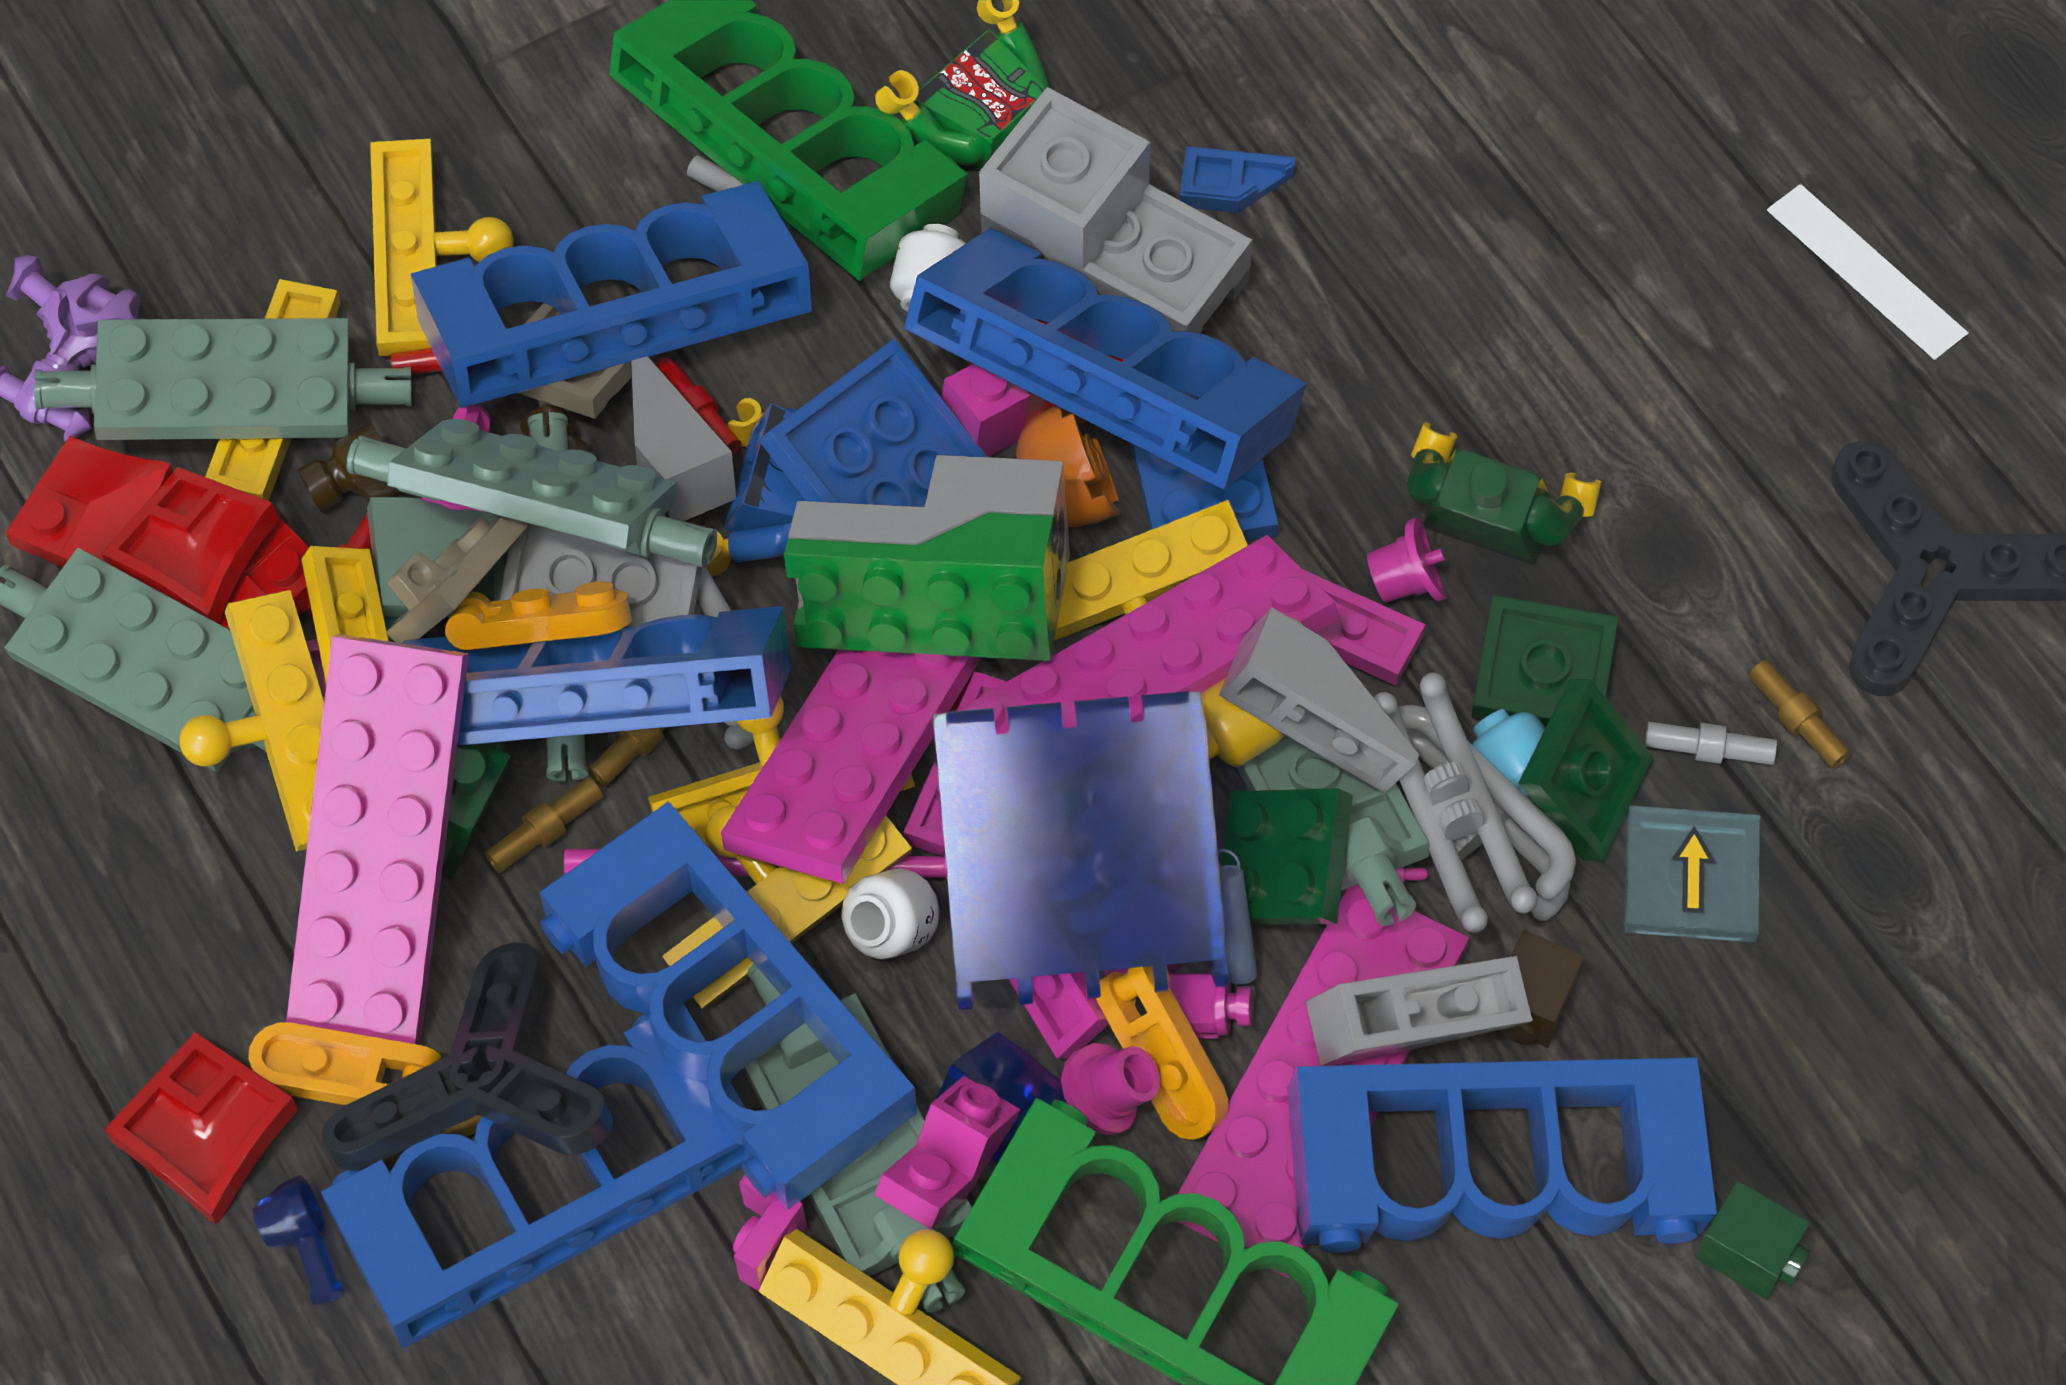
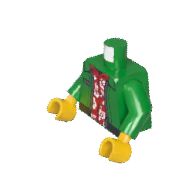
M978 0L977 12L979 17L989 24H997L1000 30L997 35L988 29L920 89L913 75L902 70L895 72L889 77V82L898 90L900 98L895 96L890 88L884 86L876 93L875 99L878 108L888 114L900 112L903 116L902 123L909 129L911 136L918 144L926 140L958 165H973L982 169L1046 87L1050 88L1040 56L1023 22L1016 23L1012 16L1018 9L1019 0H1002L1004 4L1003 12L996 10L991 0Z

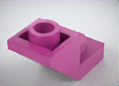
M963 1076L931 1103L916 1145L882 1174L875 1196L932 1230L966 1199L1015 1123L1020 1109L1000 1098L988 1086L976 1083Z

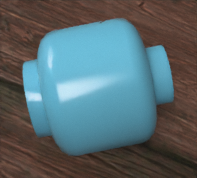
M1500 709L1484 718L1473 728L1472 731L1477 739L1472 745L1524 795L1534 802L1518 782L1545 727L1533 713L1521 712L1509 716L1505 709Z

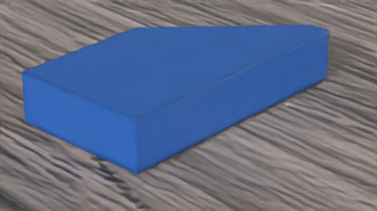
M1186 146L1179 200L1195 209L1239 213L1294 177L1296 157Z

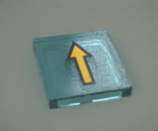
M1629 806L1626 835L1624 932L1756 942L1759 934L1760 815Z

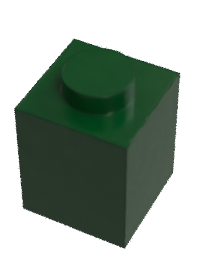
M1737 1180L1705 1233L1695 1259L1768 1300L1779 1280L1791 1286L1805 1264L1811 1250L1800 1244L1810 1222Z

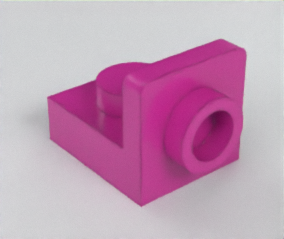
M744 1175L739 1182L744 1205L761 1215L759 1219L756 1216H752L741 1228L733 1245V1251L736 1252L734 1259L740 1281L759 1291L783 1238L795 1229L805 1233L808 1228L801 1202L787 1210L774 1193L766 1198L763 1197L751 1184L747 1176Z

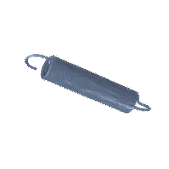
M1220 849L1213 855V868L1217 872L1214 875L1228 977L1237 991V984L1250 983L1257 977L1256 961L1243 870L1240 868L1238 857L1233 852ZM1221 852L1230 853L1236 859L1237 866L1229 865L1216 869V856ZM1251 986V987H1252V990H1253V999H1254V997H1255V988H1254V986Z

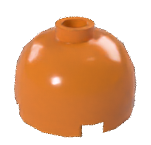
M1055 406L1033 418L1022 430L1016 446L1017 459L1063 461L1068 527L1081 528L1098 524L1120 515V510L1113 504V502L1119 500L1100 443L1097 437L1091 439L1088 434L1082 435L1078 427L1079 424L1087 422V420L1059 406Z

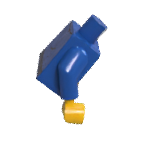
M744 398L737 404L736 408L739 419L743 422L730 420L728 427L741 441V447L747 448L735 487L736 499L731 501L724 529L731 531L728 539H723L717 531V544L711 562L706 565L711 576L723 573L729 567L731 558L736 563L784 556L797 501L806 500L759 440L798 409L782 408L771 403L765 412L762 413L760 404L752 398Z

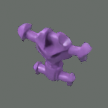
M24 255L15 258L14 275L5 296L17 301L27 295L41 306L37 316L43 320V327L47 329V337L51 340L49 346L51 350L41 362L35 361L32 371L25 382L9 374L6 364L0 367V397L14 403L15 409L20 412V416L34 424L43 423L47 425L51 423L65 431L63 438L66 442L69 436L78 438L81 434L92 429L90 421L91 409H36L34 402V383H37L34 380L35 370L79 371L80 368L82 370L92 364H96L98 320H137L140 296L130 289H124L116 295L107 290L109 279L99 273L65 281L56 288L44 278L40 258Z

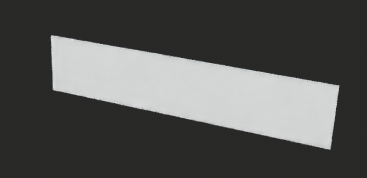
M1801 184L1766 209L1934 360L1968 334L1963 327Z

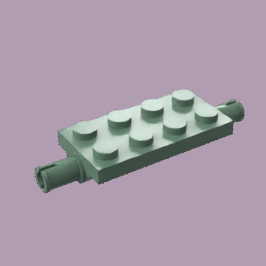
M348 318L98 320L96 364L91 365V371H43L42 369H36L34 373V380L37 381V383H34L36 409L92 407L96 440L343 438L349 433V412L356 411V405L412 406L411 367L356 368L355 362H349Z
M464 419L441 421L408 448L359 436L358 439L353 441L348 452V473L387 482L388 486L396 487L399 491L435 501L445 500L606 543L608 547L648 557L653 553L705 568L711 562L716 549V529L665 517V513L674 505L677 482L657 477L653 470L644 466L626 465L619 467L596 461L597 458L593 454L583 450L558 451L539 446L537 441L529 436L520 434L501 436L479 430V426L476 423Z
M80 548L75 550L48 588L17 572L15 568L9 565L0 567V577L6 580L5 584L0 582V605L25 618L4 647L11 659L181 752L179 745L180 732L183 726L196 716L212 715L225 723L256 716L229 629ZM258 741L233 747L220 763L206 767L218 772L233 751L243 747L252 749L256 746L266 751L264 742Z
M1283 734L1282 740L1277 745L1245 765L1237 767L1249 791L1339 788L1352 794L1353 801L1341 891L1359 884L1374 911L1375 919L1382 926L1394 924V920L1388 911L1393 908L1399 921L1406 919L1414 912L1416 908L1415 900L1408 893L1396 869L1429 857V841L1396 783L1386 793H1383Z
M752 964L747 971V975L755 984L765 1005H768L779 997L780 994L756 965ZM856 993L840 1000L890 1058ZM804 1023L742 1070L763 1110H771L789 1101L839 1063ZM918 1108L915 1116L808 1195L840 1257L869 1277L899 1263V1250L906 1237L917 1230L929 1229L875 1196L882 1174L917 1143L924 1124V1119ZM967 1198L932 1230L940 1232L947 1239L956 1235L972 1209ZM952 1268L949 1274L937 1283L949 1305L959 1300L965 1293L963 1285L958 1281ZM936 1283L928 1285L921 1298L925 1310L931 1313L943 1309L939 1300L942 1298V1294Z

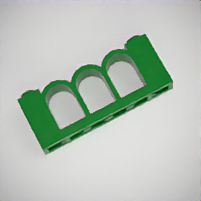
M669 0L614 32L609 76L741 184L759 181L778 214L859 281L894 259L900 240L912 231L923 230L928 224L945 225L959 216L968 174L954 160L942 154L926 140L914 146L909 129L897 117L868 106L853 107L854 93L851 83L845 76L826 63L810 59H794L796 49L792 36L778 22L767 16L756 14L757 5L753 1ZM733 63L749 64L763 70L762 73L724 96H721L700 79L721 66ZM786 110H804L813 112L823 118L783 144H780L758 126L775 114ZM844 157L871 159L883 166L842 193L816 173L830 163Z
M1038 1098L1035 1099L955 1236L952 1246L954 1255L1181 1385H1264L1199 1346L1236 1282L1242 1276L1254 1270L1273 1269L1287 1274L1299 1284L1306 1297L1308 1312L1303 1331L1273 1385L1356 1384L1399 1303L1386 1297L1388 1289L1384 1284L1366 1273L1353 1270L1349 1276L1339 1269L1328 1283L1319 1263L1302 1248L1281 1241L1262 1242L1245 1250L1243 1232L1237 1220L1220 1202L1197 1193L1175 1194L1160 1201L1159 1185L1152 1171L1133 1152L1113 1145L1091 1146L1096 1131L1086 1126L1088 1118L1083 1113L1059 1100H1053L1051 1105ZM1094 1174H1107L1122 1180L1132 1189L1140 1208L1139 1225L1102 1291L1031 1251L1064 1193L1075 1181ZM1189 1221L1203 1226L1215 1236L1223 1251L1224 1268L1220 1281L1187 1340L1115 1299L1147 1241L1157 1229L1171 1222Z

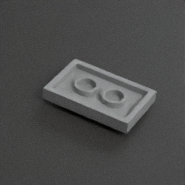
M525 522L528 525L527 528L509 547L499 600H508L513 594L527 589H547L549 594L553 595L575 592L578 586L586 583L607 581L613 584L614 589L627 593L632 618L628 626L632 628L660 618L694 615L702 567L653 553L645 557L608 547L606 543Z

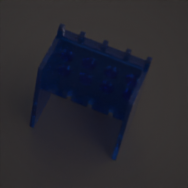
M1201 691L1141 695L1143 721L1131 722L1128 696L1074 701L1076 727L1063 728L1061 702L1007 707L1009 733L996 734L993 708L932 714L931 723L954 983H956L959 1010L972 1009L974 995L970 982L1017 978L1019 1005L1033 1004L1031 977L1084 972L1087 999L1101 998L1100 970L1151 966L1154 993L1168 992L1167 964L1212 961L1211 975L1215 987L1229 986L1206 721L1202 711Z

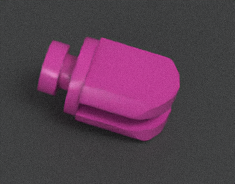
M1219 973L1169 974V987L1198 1039H1219V1036H1228L1230 1034L1231 1019H1236L1238 1026H1252L1254 1004L1251 986H1238L1236 993H1231L1229 977L1219 976Z

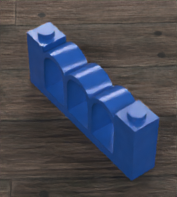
M759 181L703 195L702 204L685 202L663 206L651 211L639 221L636 230L611 224L586 226L568 234L557 244L554 252L542 247H510L487 255L475 267L471 259L466 258L411 273L418 322L460 408L812 312L808 262ZM698 258L716 264L721 271L672 284L662 266L677 259ZM613 279L633 284L641 293L589 307L580 289L595 281ZM534 301L543 302L554 307L560 315L506 329L498 312L502 308L514 303Z
M989 228L917 275L904 329L1222 489H1226L1291 435L1307 385L1306 382L1255 357H1252L1245 363V360L1235 349L1207 335L1187 331L1172 332L1170 323L1165 317L1149 305L1128 297L1097 295V289L1094 284L1082 273L1061 263L1041 259V252L995 229ZM1035 319L1043 320L1045 322H1048V324L1045 325ZM1107 355L1118 357L1120 359H1123L1124 361L1119 362ZM1182 392H1187L1200 398L1196 400Z
M783 606L719 612L717 617L679 615L645 622L633 628L626 626L621 630L597 636L471 650L454 647L447 637L404 640L402 643L469 653L458 745L771 718L792 668Z
M669 801L539 892L546 918L540 921V925L553 946L561 954L571 949L585 967L596 960L600 979L611 998L626 1009L644 1014L650 1013L655 1043L664 1062L682 1076L699 1081H707L712 1113L722 1132L736 1143L744 1145L746 1162L741 1165L751 1184L763 1197L766 1198L774 1193L786 1209L789 1210L917 1114L915 1087ZM691 892L698 897L723 927V929L673 965L657 973L638 974L625 970L613 960L618 947L630 935ZM747 957L750 958L780 994L779 997L731 1032L714 1041L696 1042L685 1039L669 1027L673 1014L687 1000ZM804 1023L839 1063L789 1101L771 1110L753 1111L740 1107L728 1098L726 1094L730 1081L741 1069Z
M683 1004L673 1014L669 1027L682 1038L696 1042L706 1041L685 1004ZM650 1013L640 1016L634 1022L631 1029L623 1032L626 1046L606 1045L587 1051L570 1065L566 1074L593 1086L597 1090L614 1083L632 1084L645 1090L656 1103L678 1141V1146L616 1179H613L596 1148L582 1154H577L596 1189L530 1225L527 1223L496 1167L498 1152L504 1142L516 1132L484 1117L480 1119L476 1126L475 1141L462 1135L436 1134L405 1150L391 1170V1175L383 1160H380L361 1170H345L334 1179L332 1186L321 1191L332 1219L402 1349L736 1171L746 1162L744 1145L736 1143L722 1132L712 1113L707 1081H699L682 1076L664 1062L655 1043ZM730 1082L726 1091L728 1098L740 1107L745 1108ZM447 1171L466 1172L477 1177L488 1189L512 1234L442 1271L411 1214L413 1198L421 1185L434 1175Z
M1698 1058L1297 1066L1287 1087L1300 1244H1319L1320 1250L1324 1252L1342 1253L1356 1250L1361 1247V1243L1369 1241L1374 1231L1386 1238L1402 1241L1425 1238L1441 1228L1451 1213L1456 1216L1462 1225L1480 1236L1498 1239L1523 1234L1540 1220L1545 1211L1548 1212L1556 1223L1569 1231L1589 1236H1599L1615 1232L1633 1219L1634 1235H1656V1240L1665 1244L1684 1243L1696 1239L1697 1234H1701L1717 1215ZM1620 1106L1628 1176L1627 1198L1608 1204L1595 1202L1579 1194L1571 1185L1563 1166L1557 1114L1558 1107ZM1528 1108L1536 1183L1535 1198L1529 1203L1516 1206L1498 1204L1484 1196L1473 1183L1468 1164L1463 1110ZM1435 1110L1443 1186L1442 1199L1435 1205L1423 1208L1402 1206L1388 1198L1378 1185L1373 1164L1369 1112Z

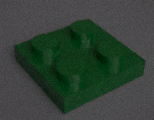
M1493 595L1471 717L1484 719L1500 709H1505L1509 716L1521 712H1529L1536 715L1546 728L1570 679H1591L1604 697H1606L1618 617Z
M1570 679L1518 784L1539 809L1565 833L1572 843L1573 849L1582 860L1604 861L1653 756L1591 679Z
M1339 788L1230 791L1223 849L1230 850L1238 857L1240 868L1243 870L1250 924H1337L1353 801L1352 794ZM1222 852L1220 867L1237 866L1233 855ZM1216 895V903H1215V910H1214V919L1220 921L1219 908H1218L1217 895Z

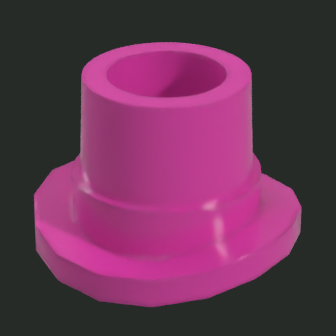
M1420 517L1407 521L1405 535L1397 538L1396 542L1367 553V561L1372 579L1381 599L1385 603L1413 594L1419 596L1427 592L1437 602L1448 599L1436 567V563L1445 560L1442 548L1434 551L1431 550L1428 535Z
M1092 1043L1073 1052L1063 1067L1061 1084L1067 1104L1073 1106L1088 1118L1087 1127L1099 1134L1114 1136L1131 1127L1136 1118L1137 1106L1156 1096L1160 1086V1076L1152 1057L1139 1047L1130 1046L1117 1051L1108 1044Z

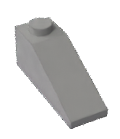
M648 356L632 360L634 438L637 465L653 470L657 477L677 482L674 505L665 513V517L685 521L736 499L731 450Z
M1273 607L1242 638L1219 696L1383 793H1386L1416 764L1419 753L1328 640L1309 630L1298 620L1284 615Z
M1517 956L1343 983L1306 1001L1320 1066L1385 1056L1523 1025L1532 1021Z

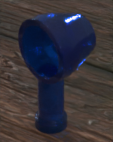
M298 1175L286 1180L253 1208V1217L257 1230L268 1247L297 1246L312 1290L309 1293L312 1304L328 1303L343 1296L345 1290L342 1282L337 1280L323 1239L326 1237L327 1231L322 1210L311 1186L303 1176Z

